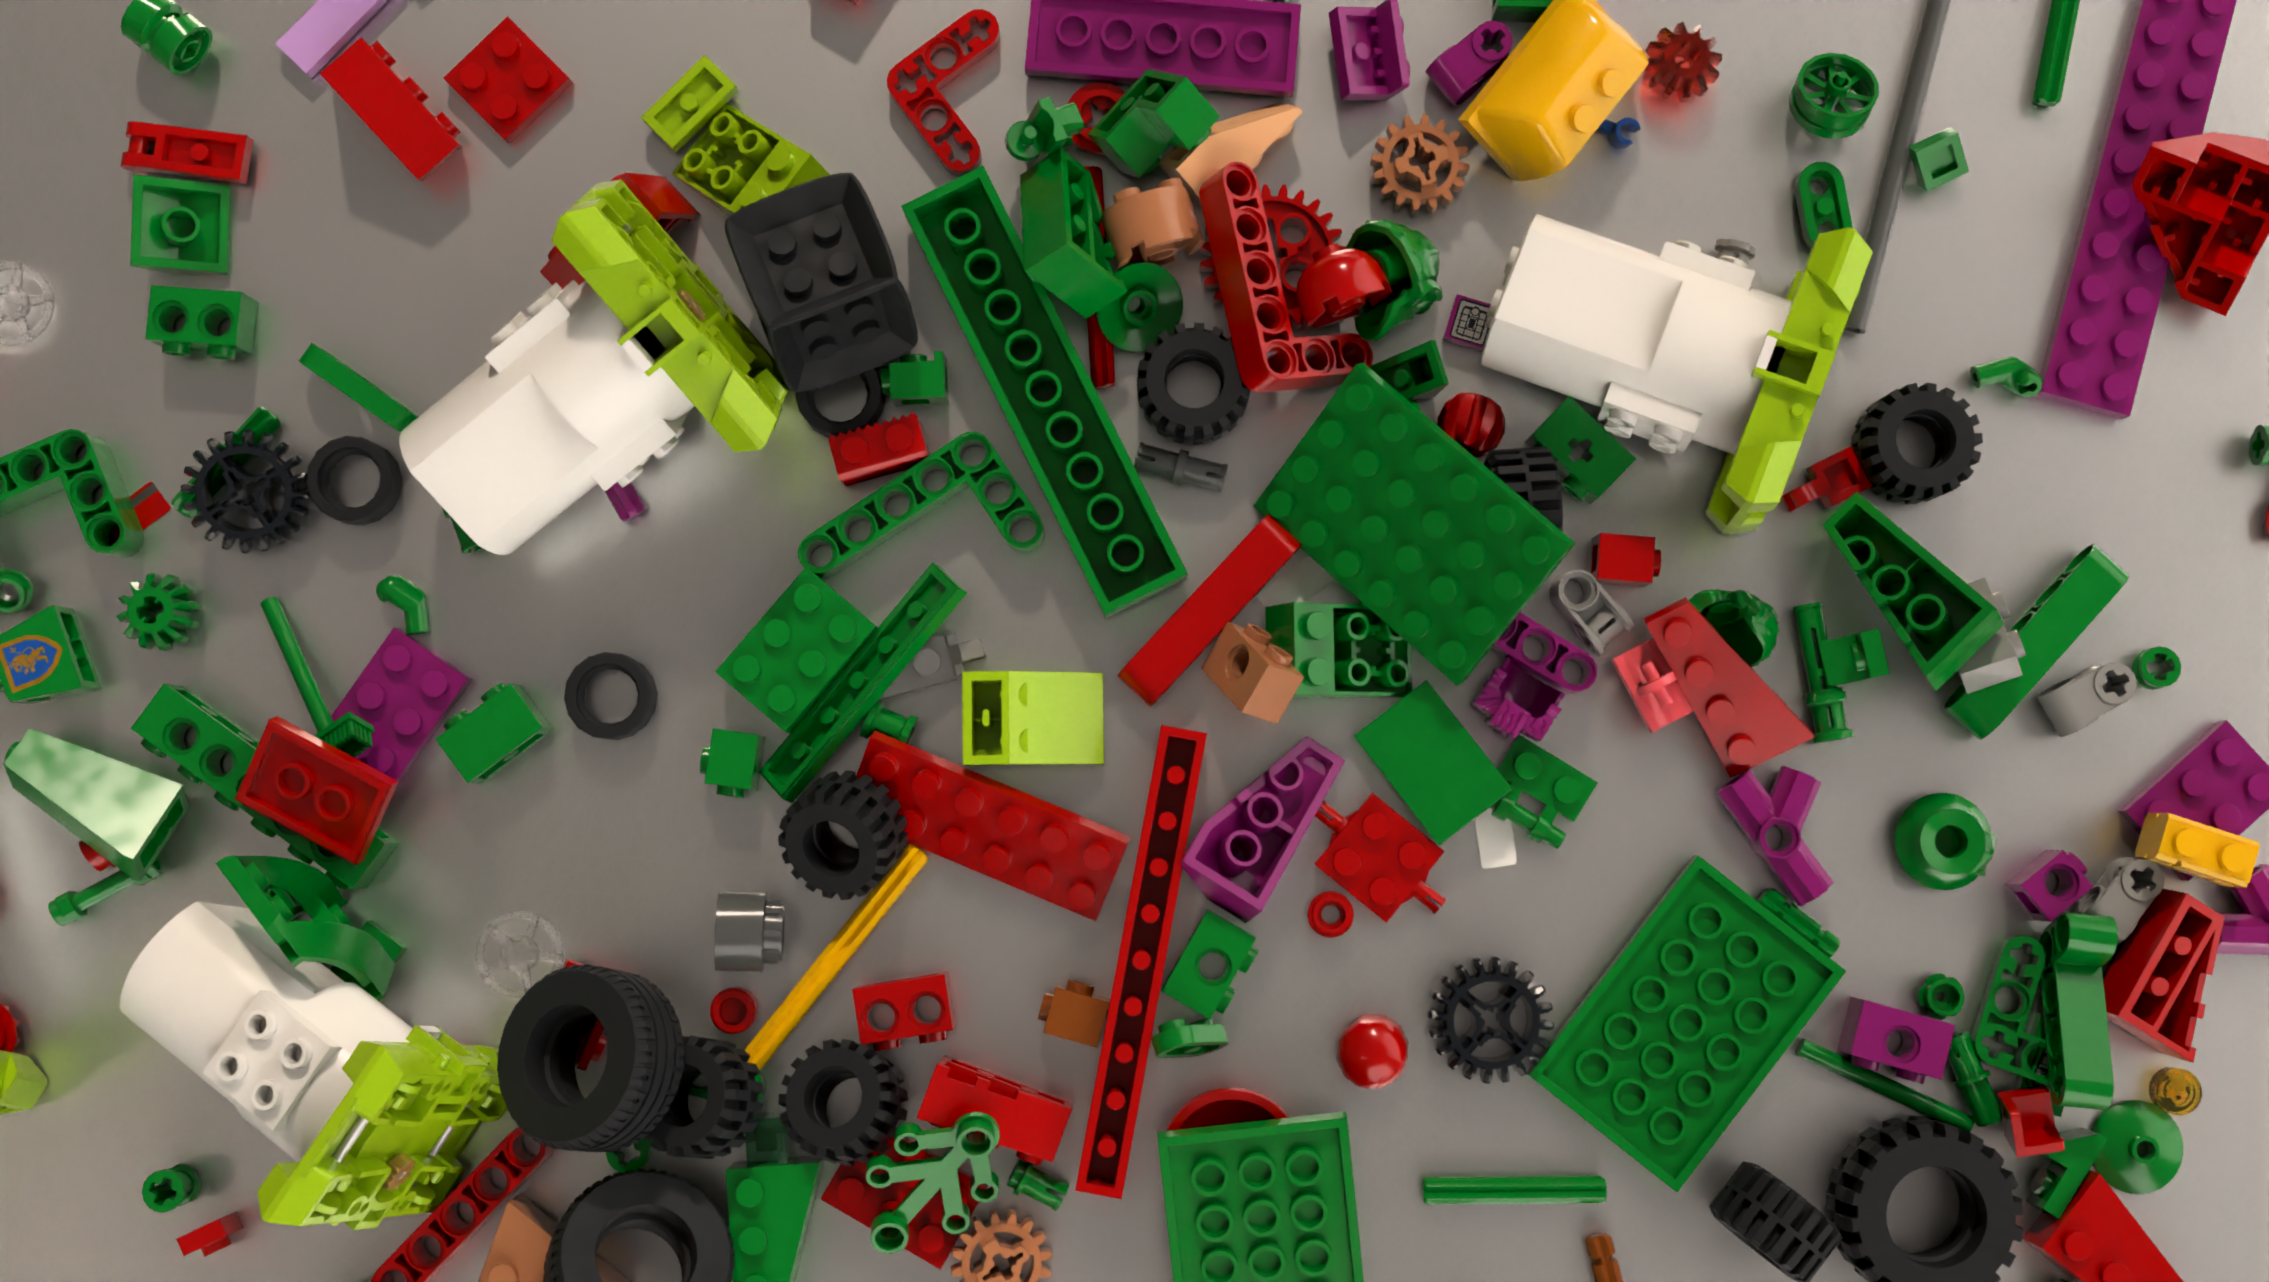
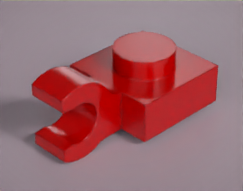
M1850 446L1806 468L1811 481L1782 495L1781 498L1789 512L1819 497L1825 508L1828 509L1850 498L1855 492L1860 493L1872 487Z

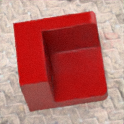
M2045 1085L1997 1092L2000 1110L2003 1114L2004 1136L2017 1158L2065 1150L2064 1140L2055 1127L2050 1092Z

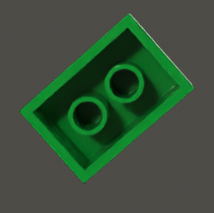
M805 567L715 672L784 732L791 733L878 627L819 576Z

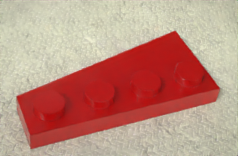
M1686 597L1644 618L1645 624L1668 666L1673 671L1679 686L1730 778L1815 737L1812 730L1792 712L1781 697L1759 677L1748 662L1727 643L1726 639Z

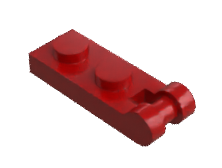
M135 121L127 122L125 136L130 138L128 152L122 153L120 165L122 168L139 173L155 172L247 184L254 141L247 135ZM155 141L154 154H147L149 143Z

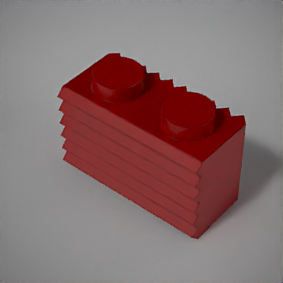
M912 412L909 417L902 415L899 420L893 417L891 422L884 419L882 425L875 422L873 427L866 425L864 430L857 427L855 432L849 429L846 435L840 432L837 437L831 434L828 439L839 480L843 482L845 487L910 469L930 455L922 423L918 416Z

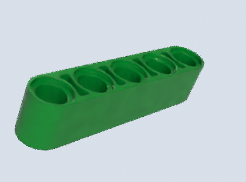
M2091 544L2083 549L2008 631L2017 630L2026 656L2018 658L2022 676L1969 694L1966 693L1962 683L1949 697L1943 708L1977 739H1984L2004 721L2119 592L2129 579V574L2095 544Z

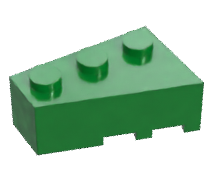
M1060 147L1020 175L1024 250L1023 267L1033 282L1042 284L1087 319L1127 293L1124 280L1121 278L1116 279L1109 260L1116 255L1110 242L1104 244L1098 224L1102 222L1101 215L1103 211L1091 173Z
M817 1156L740 1161L734 1162L725 1170L728 1217L731 1231L730 1238L733 1239L734 1246L732 1249L735 1250V1257L733 1258L735 1268L732 1271L734 1273L733 1282H795L810 1216L816 1200L815 1196L821 1172L825 1164L824 1159Z

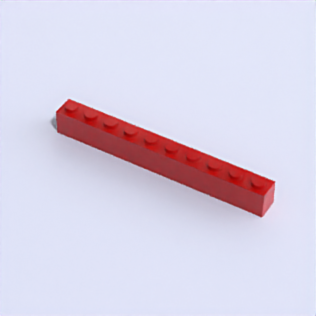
M1161 725L1075 1191L1122 1199L1183 868L1180 862L1186 851L1207 733Z

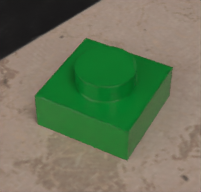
M1951 127L1908 147L1919 186L1926 191L1969 172L1959 134Z

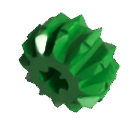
M150 573L146 575L145 583L137 580L129 582L134 595L132 597L122 595L118 598L122 604L128 605L127 611L116 616L120 622L129 623L123 634L130 639L139 638L138 645L145 649H152L157 646L159 650L168 651L173 648L174 641L183 644L188 642L189 638L185 630L186 627L196 629L200 626L197 620L191 619V613L197 612L202 608L199 602L189 601L195 590L189 585L184 584L180 586L179 577L170 574L162 578L159 574Z

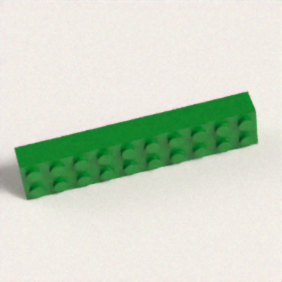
M984 166L901 205L906 220L1105 619L1186 580L1188 573L1044 286L1033 282L1024 271L1023 244Z

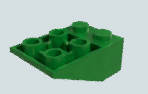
M1290 602L1265 607L1266 631L1272 636L1270 642L1288 652L1293 657L1291 664L1304 676L1293 699L1405 697L1413 690L1412 646L1366 605Z

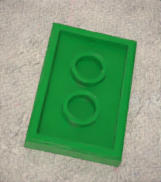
M1427 680L1354 735L1439 846L1513 790Z

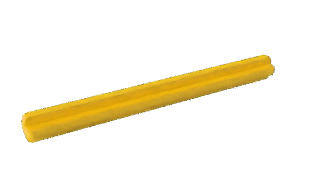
M913 844L906 846L900 859L879 884L870 891L746 1047L745 1051L750 1055L747 1063L756 1064L758 1070L765 1066L928 861V856L923 850Z

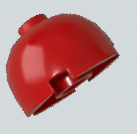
M1332 244L1312 254L1315 262L1303 270L1297 282L1296 298L1306 327L1309 328L1313 324L1314 328H1320L1359 314L1357 309L1366 304L1367 299H1369L1371 307L1379 304L1389 297L1392 289L1381 266L1368 253L1355 248L1340 251L1338 244Z

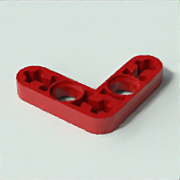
M974 9L963 15L897 63L889 71L887 77V87L893 101L943 167L956 177H961L980 167L982 161L981 150L975 137L939 90L993 52L1000 41L999 24L993 14L983 9ZM977 24L980 28L989 26L987 29L988 38L984 41L978 36L966 43L970 53L964 55L959 42L954 38L960 36L963 44L972 37L971 27ZM940 48H949L956 53L957 58L952 67L939 69L931 62L933 53ZM924 62L928 73L934 79L929 82L926 74H923L915 81L917 88L915 92L910 94L906 89L899 92L898 90L901 88L900 78L906 76L909 80L915 79L922 74L918 64ZM931 109L942 110L947 115L946 124L937 131L928 130L922 125L923 115ZM951 134L960 149L971 148L968 152L969 162L963 164L959 159L953 163L951 162L954 155L951 146L946 141ZM943 141L940 146L936 144L938 142Z

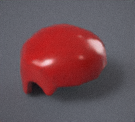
M1366 1014L1360 1016L1343 1032L1338 1041L1336 1060L1344 1077L1356 1086L1370 1090L1373 1088L1380 1089L1397 1079L1405 1068L1408 1059L1409 1041L1401 1025L1386 1015Z

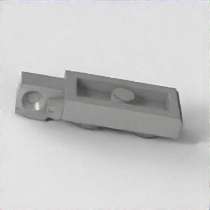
M955 634L930 638L879 698V701L957 680L956 677L962 676V671H965V663L986 658L982 640L978 638L958 644Z

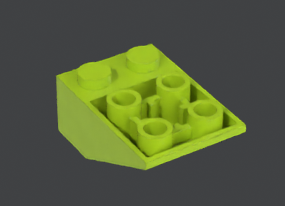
M727 103L672 172L676 178L729 217L745 206L765 197L830 175L810 153Z
M962 671L963 765L1104 764L1103 673Z

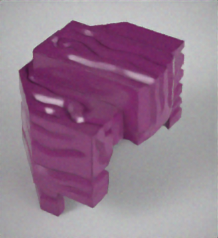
M1506 657L1504 664L1494 669L1493 673L1490 674L1483 688L1480 689L1479 695L1475 697L1471 705L1487 717L1484 724L1508 740L1516 738L1521 733L1537 742L1543 739L1553 720L1562 710L1557 705H1559L1560 700H1562L1565 694L1539 681L1519 667L1511 658Z

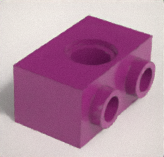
M1850 997L1837 1050L1852 1055L1850 1061L1852 1065L1878 1072L1880 1063L1897 1067L1896 1077L1924 1084L1926 1076L1942 1080L1955 1025ZM1898 1030L1903 1038L1902 1047L1895 1054H1890L1886 1041L1893 1031Z

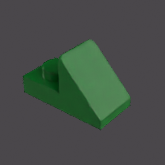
M1435 340L1425 342L1370 367L1408 401L1435 397L1449 384Z
M1879 628L1819 643L1829 686L1890 674Z
M2084 1128L2059 1132L2064 1140L2065 1150L2039 1154L2048 1160L2049 1164L2046 1168L2039 1170L2030 1184L2031 1194L2026 1202L2040 1211L2060 1219L2108 1138L2100 1133Z

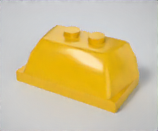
M1553 0L1459 117L1458 121L1512 180L1527 181L1547 177L1565 169L1647 67L1649 62L1646 53L1623 27L1607 15L1596 0Z

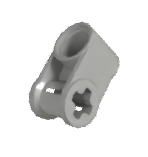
M1581 569L1572 570L1557 576L1551 583L1549 595L1552 604L1572 626L1581 642L1594 655L1600 657L1605 653L1604 647L1621 632H1630L1635 627L1628 613L1610 597L1596 578L1588 571ZM1569 579L1578 581L1583 587L1584 595L1578 604L1571 603L1565 596L1564 588Z
M2121 663L2096 665L2072 678L2051 686L2038 694L2036 698L2059 736L2065 737L2087 727L2101 715L2127 702L2136 691L2137 680L2133 671ZM2107 677H2110L2113 681V684L2108 687L2109 692H2105L2102 687L2107 683Z
M2132 857L2115 859L2109 864L2094 887L2079 900L2073 913L2113 917L2118 930V945L2132 933L2140 917L2157 895L2161 893L2164 886L2163 872L2156 863L2147 859H2135ZM2132 871H2136L2134 877L2139 881L2136 887L2133 886L2135 881L2130 876Z

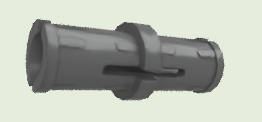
M1140 442L1137 451L1138 455L1155 459V461L1135 458L1134 467L1136 471L1172 479V484L1181 486L1182 482H1186L1221 493L1224 480L1210 477L1206 474L1210 473L1225 477L1228 464L1189 456V451L1180 449V452L1176 453Z

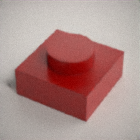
M236 1211L176 1240L183 1256L201 1249L204 1257L231 1245L229 1235L243 1229L244 1226Z

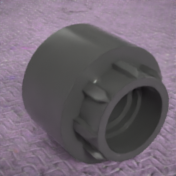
M719 890L715 921V971L763 972L764 963L777 964L782 960L785 905L780 900H767V892Z

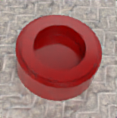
M730 987L722 990L714 997L710 1006V1017L717 1029L727 1034H738L746 1031L755 1023L758 1016L756 998L750 991L742 987Z

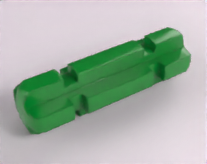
M1767 888L1761 893L1757 902L1829 958L1835 954L1841 943L1839 938L1828 930H1821L1822 925L1793 902L1791 904L1789 902L1786 903V897L1775 888Z

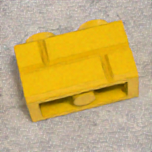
M2148 813L2144 819L2136 846L2135 857L2150 860L2157 865L2197 878H2205L2206 881L2222 886L2247 888L2260 849V842L2171 813Z

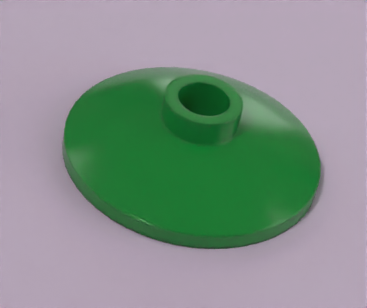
M1134 262L1122 266L1113 272L1116 279L1121 278L1124 280L1127 293L1096 312V317L1102 333L1113 345L1129 352H1145L1150 343L1154 345L1157 342V336L1165 330L1168 334L1175 331V326L1179 325L1182 317L1183 297L1176 279L1166 269L1150 262ZM1139 297V307L1134 311H1129L1128 305L1131 299Z
M2125 1100L2115 1103L2097 1117L2091 1128V1131L2100 1133L2108 1138L2092 1165L2107 1184L2117 1190L2130 1194L2154 1192L2168 1184L2176 1175L2181 1165L2183 1141L2180 1130L2166 1111L2152 1103L2141 1100ZM2146 1141L2148 1152L2146 1156L2140 1158L2137 1154V1146L2140 1142Z

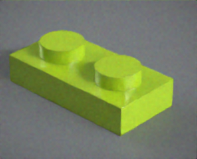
M704 55L641 116V119L676 153L739 90Z

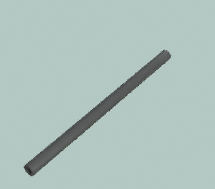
M1927 0L1865 239L1873 253L1863 277L1859 295L1853 304L1844 328L1845 331L1850 333L1864 334L1866 332L1911 158L1908 147L1915 142L1951 0Z

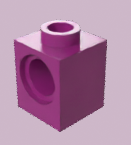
M2045 850L2005 883V886L2033 920L2047 922L2053 921L2060 913L2064 912L2094 887L2085 877L2087 869L2082 861L2073 853L2065 852L2064 850ZM2051 871H2054L2059 878V887L2053 894H2050L2045 886V879Z

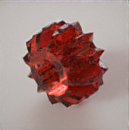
M1684 22L1678 23L1673 32L1665 27L1657 34V41H1651L1645 51L1650 58H1648L1649 63L1644 71L1654 73L1648 82L1649 88L1657 87L1660 84L1665 87L1662 92L1663 99H1668L1673 91L1677 92L1681 103L1686 102L1690 98L1691 92L1701 97L1708 90L1707 83H1714L1719 77V71L1715 66H1718L1722 61V54L1710 51L1716 44V37H1709L1705 40L1700 37L1703 30L1702 25L1696 26L1692 33H1688ZM1682 57L1684 60L1683 62L1676 63L1675 58ZM1688 62L1690 66L1688 68L1681 67V64Z

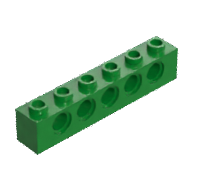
M164 683L130 728L144 738L141 741V745L145 749L161 758H165L168 755L180 764L177 771L196 784L201 785L203 782L217 791L214 794V798L234 811H238L241 808L253 817L250 822L253 827L269 837L274 838L277 834L290 844L287 850L294 857L307 864H311L313 861L327 871L325 875L328 876L334 885L342 890L368 888L400 844L378 828L364 861L355 865L234 800L259 741L183 686ZM193 726L197 738L194 745L188 748L184 742V735L186 730ZM229 752L233 758V768L225 775L221 770L220 762L224 754Z

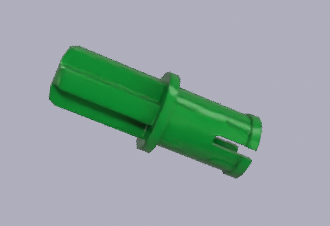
M1969 1031L1959 1033V1036L1953 1035L1948 1060L1957 1079L1953 1081L1955 1087L1961 1088L1975 1124L1978 1127H1986L2001 1121L2003 1114L1987 1079L1991 1073L1989 1070L1983 1069L1971 1041V1035Z

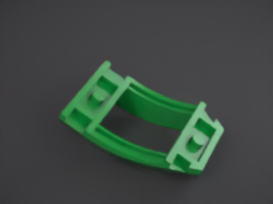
M234 855L224 857L216 863L241 899L294 967L303 961L320 962L336 966L352 975L376 1000L380 1001L384 998L396 964L373 936L352 926L353 924L341 910V907L348 902L327 875L309 864L273 856ZM273 885L286 891L298 901L313 921H291L295 918V915L282 898L276 894L269 899L263 890Z

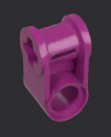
M1486 21L1458 44L1453 45L1439 55L1425 72L1453 106H1458L1492 77L1507 59L1513 44L1512 34L1503 23ZM1483 43L1487 46H1492L1496 43L1499 46L1497 53L1493 49H1489L1486 52L1483 51Z

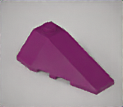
M1306 736L1221 810L1208 819L1199 829L1180 862V865L1204 896L1244 923H1247L1262 912L1345 760Z

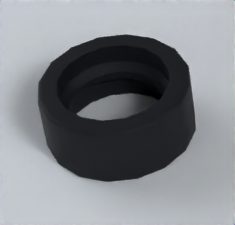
M872 369L859 374L866 386L867 399L861 413L853 419L839 422L831 421L821 415L814 401L815 390L795 393L799 412L813 430L827 438L831 434L837 437L840 432L846 435L849 429L855 432L857 427L863 430L866 425L873 427L883 412L885 400L881 379L877 372Z
M344 436L329 441L315 453L308 466L306 484L311 500L322 513L346 524L366 525L381 520L393 510L401 496L403 478L398 462L388 450L363 437ZM353 454L364 455L372 459L379 469V488L373 499L365 505L346 507L337 502L331 494V474L337 463L345 457Z
M603 652L587 657L574 668L566 682L564 701L568 716L578 729L592 737L620 740L634 736L647 726L656 710L658 693L654 678L643 664L623 654ZM609 669L620 670L629 675L635 683L638 692L637 705L631 715L623 721L613 724L603 723L594 718L588 711L584 699L586 687L590 680L599 672Z

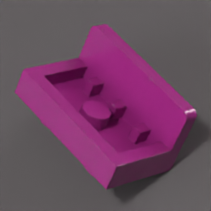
M1386 0L1376 8L1337 6L1328 13L1341 100L1387 101L1409 87L1410 65L1406 59L1403 39L1404 23L1400 16L1397 0Z

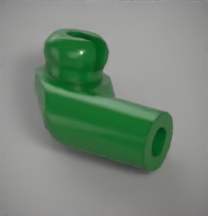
M2013 356L1972 366L1970 369L1971 380L1976 388L2000 383L2015 394L2028 398L2036 396L2043 386L2042 378L2038 372Z
M390 575L381 580L376 587L377 597L382 602L389 601L404 611L406 635L429 633L427 603L423 590L403 576Z

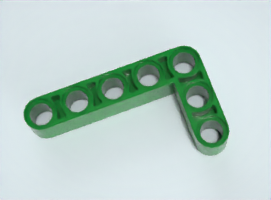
M68 429L0 457V480L2 484L0 492V517L65 489L84 539L90 548L107 555L127 558L138 553L143 546V529L112 452L104 440L80 430ZM85 443L86 455L81 461L77 462V450ZM43 461V474L39 479L35 480V468ZM101 484L103 486L102 498L94 504L92 498L93 491ZM118 525L120 536L117 542L111 546L109 534Z
M967 432L958 436L806 536L799 545L798 559L804 568H809L820 578L835 576L969 487L1007 544L1014 551L1019 553L1036 551L1044 541L1045 529L1040 516L990 441L978 432ZM972 445H979L986 450L984 460L976 466H968L962 462L964 450ZM933 470H941L948 475L946 485L938 491H929L924 487L926 475ZM997 482H1003L1011 488L1010 497L1001 504H994L987 500L988 488ZM895 495H904L909 499L908 510L901 516H891L886 511L888 500ZM857 520H867L871 525L869 536L860 542L850 540L848 530L851 524ZM1020 520L1032 521L1036 525L1034 537L1026 542L1015 540L1011 536V530L1016 522ZM819 545H829L832 549L830 562L823 567L813 566L811 563L813 549Z

